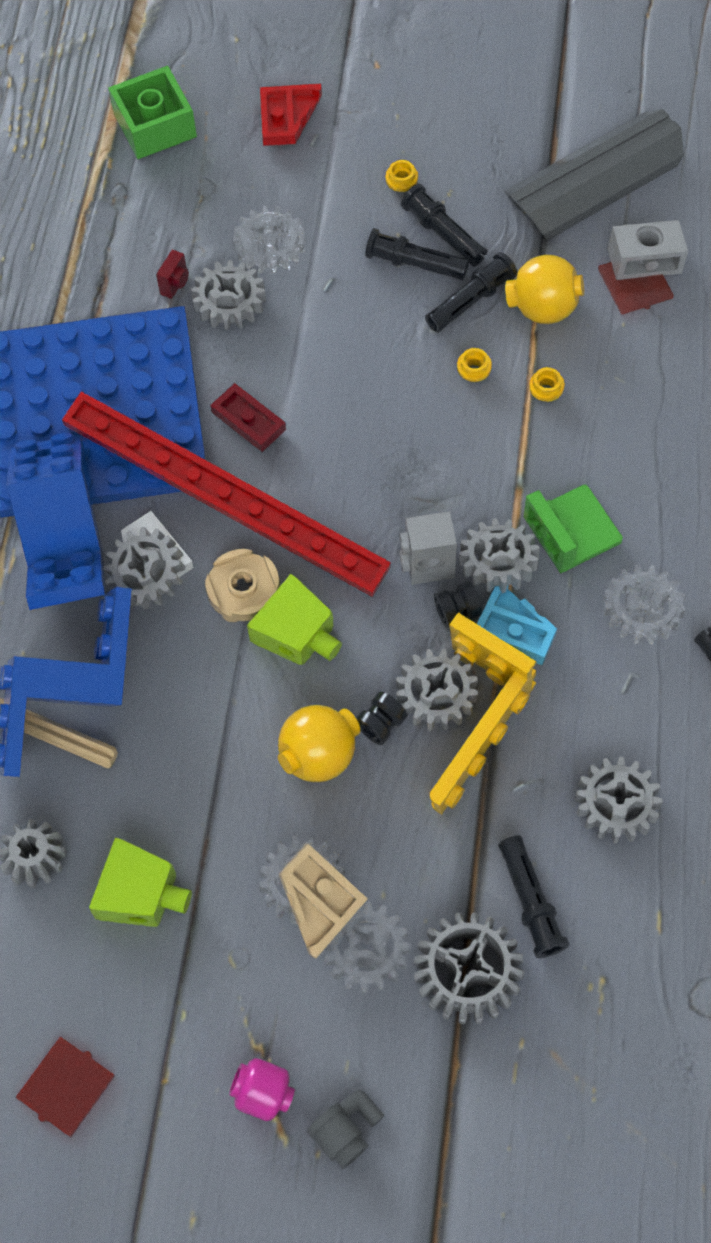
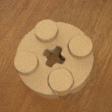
M248 549L232 550L218 557L213 563L214 567L210 571L209 576L207 574L205 580L206 592L211 606L228 622L252 620L280 587L279 575L274 563L268 557L264 556L263 558L260 555L253 554V551ZM244 578L246 583H253L246 591L234 589L238 586L237 580Z

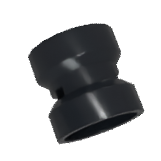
M470 581L458 584L455 591L442 590L434 593L437 612L446 628L450 627L449 624L457 613L469 619L476 618L482 614L480 599Z
M380 691L372 699V706L368 710L361 711L356 719L360 725L361 732L368 739L378 745H383L390 738L391 729L394 726H400L408 714L396 699Z

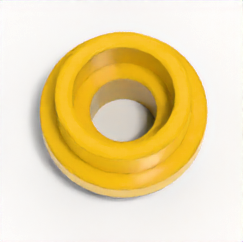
M397 160L386 171V184L394 191L406 192L417 184L418 172L411 162Z
M479 348L467 349L457 361L459 375L471 382L484 380L489 376L492 369L490 357ZM476 365L479 368H471L470 366Z
M545 367L533 374L530 379L529 389L536 399L550 402L558 399L563 394L565 383L557 370ZM543 385H549V386H551L552 388H544V387H542V386H543Z

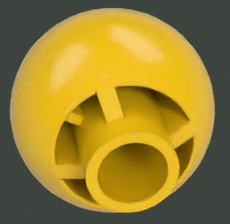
M540 255L528 260L519 269L517 279L507 280L505 285L508 307H518L526 318L540 324H553L567 318L577 307L579 296H584L585 292L583 276L577 275L571 263L555 255Z
M310 705L300 708L292 713L281 727L278 737V761L286 773L293 774L304 781L325 782L334 779L345 771L353 758L355 737L361 732L360 725L352 712L345 708L338 712L324 705Z

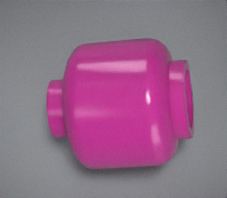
M254 1058L247 1065L240 1064L234 1076L229 1095L234 1097V1105L240 1112L264 1121H271L278 1114L279 1110L285 1113L288 1111L295 1088L289 1086L290 1077L287 1070L259 1058Z

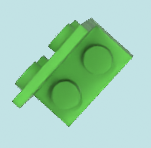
M586 484L553 500L546 501L539 490L526 496L523 517L560 574L622 543V535Z

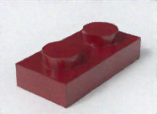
M235 383L210 405L211 412L261 452L269 447L286 430V423Z

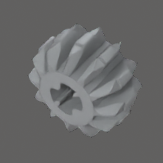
M29 819L26 829H22L19 824L14 823L13 830L16 834L14 836L2 835L1 840L7 847L0 849V860L4 861L0 868L5 875L12 874L11 880L14 884L20 885L26 879L28 886L35 888L40 877L45 883H50V870L62 872L63 867L58 860L66 857L67 852L64 847L60 846L63 841L59 832L52 833L53 828L50 823L45 821L38 827L35 820ZM35 848H37L39 852L36 854V856L33 857L31 854H29V858L27 859L25 856L27 852L32 850V852L35 853Z

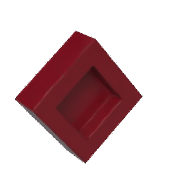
M172 249L156 273L160 295L172 299L178 289H182L185 286L189 271L186 267L184 253Z

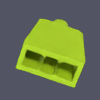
M292 574L287 577L247 625L250 642L298 665L305 664L314 652L331 661L338 654L342 646L341 641L329 634L334 627L333 614L330 609Z
M115 837L89 909L94 918L100 921L156 927L160 924L165 908L185 914L191 901L192 891L174 886L176 872L171 863Z

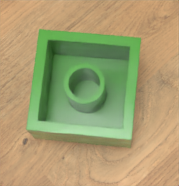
M169 66L108 87L114 116L137 159L197 137L193 110Z

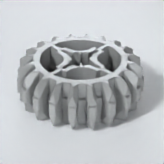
M476 912L471 914L470 923H464L461 913L455 914V925L451 926L446 918L440 919L439 925L442 933L430 927L427 930V936L431 942L420 940L418 943V949L425 955L414 957V965L422 968L414 973L415 982L426 983L419 989L420 996L423 998L434 994L435 996L429 1003V1008L434 1011L444 1004L443 1018L446 1020L452 1016L453 1010L460 1012V1024L466 1023L467 1013H473L476 1024H481L483 1022V1010H486L492 1019L497 1018L499 1012L495 1003L499 1004L502 1008L508 1009L512 1002L507 994L517 996L520 992V987L513 981L523 980L524 971L515 967L523 963V955L511 953L517 948V940L514 938L503 941L508 929L502 926L493 931L494 919L492 917H488L484 925L478 924L479 916ZM458 940H473L471 945L464 950H457L451 947L448 950L444 949L447 945ZM486 945L498 956L502 966V976L493 972L494 967L484 961L483 953ZM476 953L475 970H471L468 975L466 974L461 983L462 966H466L469 961H472ZM436 960L444 963V968L449 970L455 977L451 992L441 984L436 975L434 966ZM479 985L488 988L490 985L494 987L493 990L485 995L474 998L464 997L466 991L472 986Z

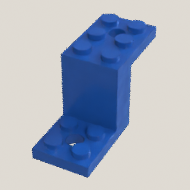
M65 432L56 434L51 437V440L36 442L34 439H28L16 443L15 447L10 448L6 485L28 566L26 599L29 610L105 595L103 549L84 473V446L81 435L72 436V433Z
M115 587L105 594L104 599L99 600L97 621L103 622L101 637H96L94 659L100 660V664L14 656L8 660L7 665L0 667V690H5L4 704H0V729H2L0 741L1 776L20 777L27 700L103 707L122 705L132 588Z

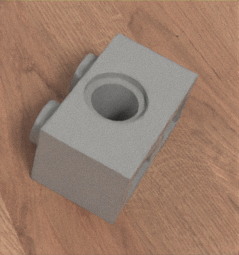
M679 220L613 226L608 244V253L616 280L682 274L688 254Z
M450 511L405 518V532L399 533L401 545L399 553L402 572H409L411 584L455 578L457 543Z

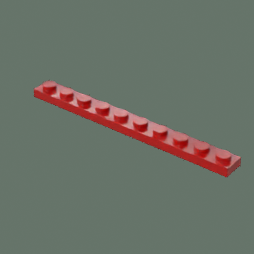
M82 391L62 419L64 426L371 597L374 596L391 568V562Z

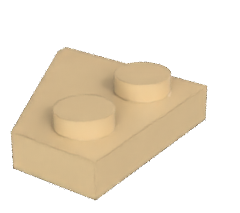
M305 844L279 873L309 955L316 959L368 898L309 844Z

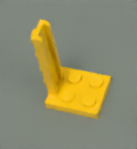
M457 613L449 624L452 647L455 650L454 654L461 655V661L465 664L470 663L473 666L475 663L486 670L485 674L492 681L504 687L430 792L432 807L441 815L447 807L453 809L457 805L465 791L461 786L469 775L475 777L480 772L487 759L484 753L491 743L495 746L499 744L508 730V726L505 723L513 712L518 715L529 700V694L536 685V682L533 681L536 676V670L533 669L536 664L535 660L460 613Z

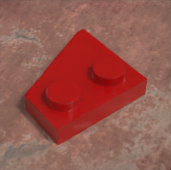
M321 84L260 87L263 146L296 144L322 97Z

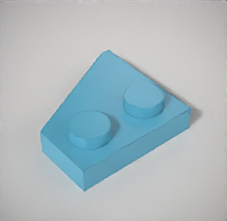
M507 585L506 593H502L499 586H495L477 625L529 656L537 664L543 665L554 641L557 628L545 617L537 614L535 607L525 598L520 601L508 589L509 585Z

